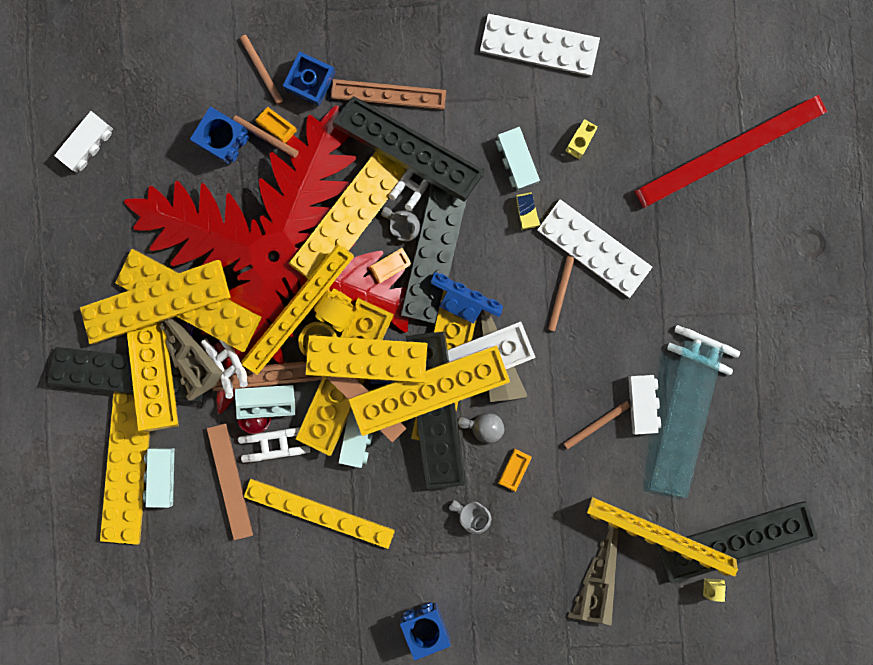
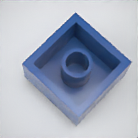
M299 51L283 87L285 91L320 107L336 71L334 67Z

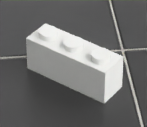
M90 111L54 156L75 172L82 171L87 165V160L99 151L100 144L110 138L113 128Z
M654 375L628 376L632 433H658V428H661V419L657 417V409L660 407L659 398H656L655 390H658L657 378H654Z

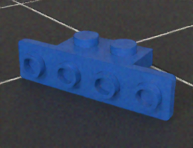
M434 272L430 283L447 291L439 307L473 324L482 309L500 317L503 306L498 301L489 299L478 291L470 290L464 284L454 282L444 274Z

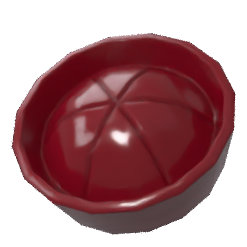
M271 417L237 419L241 429L252 435L261 434L271 423Z

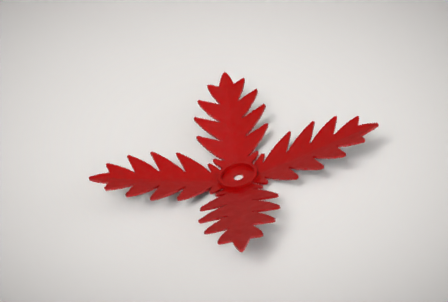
M337 105L324 116L321 122L312 115H308L306 126L308 146L294 135L287 141V145L298 151V155L295 158L290 155L296 171L276 154L270 153L274 176L284 196L262 178L259 179L262 199L273 221L271 223L266 217L260 216L261 224L266 232L265 235L261 234L258 223L254 219L251 221V232H249L245 217L230 193L226 194L225 222H223L219 207L204 183L200 186L199 214L187 190L179 181H175L173 207L165 196L153 186H149L148 199L134 198L124 200V203L140 216V219L133 227L134 230L147 231L164 228L150 246L151 251L175 246L189 238L171 261L172 266L192 261L214 249L202 265L220 260L223 268L240 258L233 268L234 271H239L249 265L253 266L252 269L237 276L238 280H250V282L229 290L231 297L229 300L261 316V320L245 352L234 348L240 362L270 327L267 318L274 322L285 307L276 292L277 290L285 298L289 297L288 290L282 279H287L294 294L298 292V281L302 287L308 280L288 264L301 248H296L295 245L306 241L311 235L298 232L319 225L332 208L310 207V205L339 195L351 183L320 180L340 172L356 160L355 156L329 155V153L336 150L349 138V135L333 127V121L339 115V107ZM271 251L279 253L278 261L271 262L268 255ZM383 251L354 257L329 287L330 291L332 292L333 289H336L352 299L350 303L353 306L354 301L356 303L357 299L360 298L394 314L391 322L403 332H408V319L413 318L400 315L406 287L389 290L405 272L406 268L378 284L373 274L366 277L363 276L370 270L369 267L380 259ZM203 330L201 331L202 335H210ZM221 342L214 345L218 354L225 350ZM280 347L272 358L278 363L283 364L285 362ZM229 356L222 361L225 362L223 365L224 369H228L233 365ZM235 389L232 390L233 397L230 399L226 398L225 390L217 391V411L219 414L223 413L235 398Z

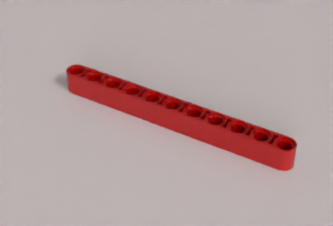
M817 95L634 192L642 207L645 208L828 111L820 96Z

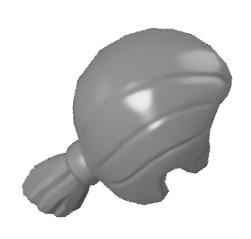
M384 207L381 216L390 220L391 234L397 236L398 240L411 241L418 235L420 223L414 214L407 211H397L394 213L388 207Z
M492 413L481 414L474 421H470L465 417L460 418L458 421L459 427L472 429L476 439L484 443H494L504 434V424L501 418Z
M454 500L449 506L451 511L460 514L461 525L471 534H481L491 525L492 519L489 510L478 502H470L462 506Z

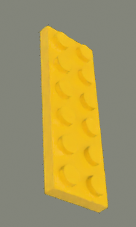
M162 322L127 333L139 433L179 426L170 352L166 344L168 338L165 331L161 330L160 325Z
M309 335L306 375L425 383L427 343Z

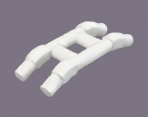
M407 169L389 194V198L395 200L406 185L415 191L405 205V208L411 211L430 182L423 179L421 184L418 185L410 180L414 173Z
M679 325L676 326L675 332L693 339L691 349L688 350L669 343L667 350L711 367L728 376L732 374L733 370L715 361L718 351L738 358L740 351ZM701 343L712 347L708 358L697 354Z
M206 338L201 342V345L206 350L208 356L224 372L220 379L223 390H225V396L230 399L233 397V385L229 377L236 372L240 387L244 388L248 385L247 373L232 346L219 340L225 350L218 354L214 346ZM229 356L233 365L225 370L221 362Z
M301 427L240 436L238 439L240 444L260 441L262 453L242 455L241 460L243 463L310 453V446L288 449L287 437L297 436ZM279 438L281 450L269 451L268 440Z

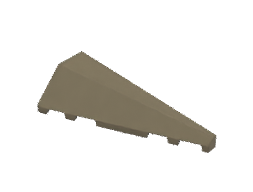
M482 309L483 336L498 331L490 313ZM514 366L506 369L510 380L509 383L489 390L490 402L527 397V393Z
M173 317L161 321L160 327L167 335L166 344L175 368L180 370L182 376L180 381L182 385L186 386L188 392L186 397L190 401L214 387L224 372Z
M608 526L609 532L606 539L600 544L601 550L592 561L583 581L584 587L580 596L576 597V605L573 611L569 612L568 618L596 624L612 625L618 542L617 528Z

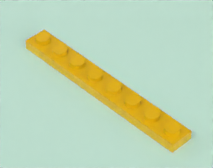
M337 243L241 361V364L258 375L350 263L354 255Z
M250 479L244 498L387 549L395 532L394 529L254 479Z

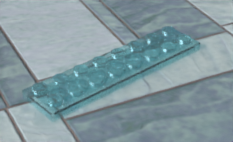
M684 340L649 487L650 490L688 498L723 348Z

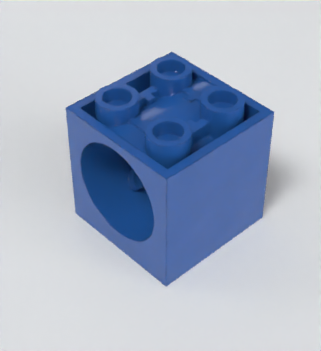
M210 106L190 140L201 149L230 165L231 162L234 163L236 161L241 145L244 146L247 143L249 132L244 126ZM218 127H231L233 138L230 144L221 149L212 148L210 138L212 132Z
M427 602L421 605V609L416 611L414 609L407 610L401 616L400 626L414 661L451 646V638L437 603ZM422 618L433 620L437 624L439 631H436L432 639L421 640L415 637L411 631L417 620Z

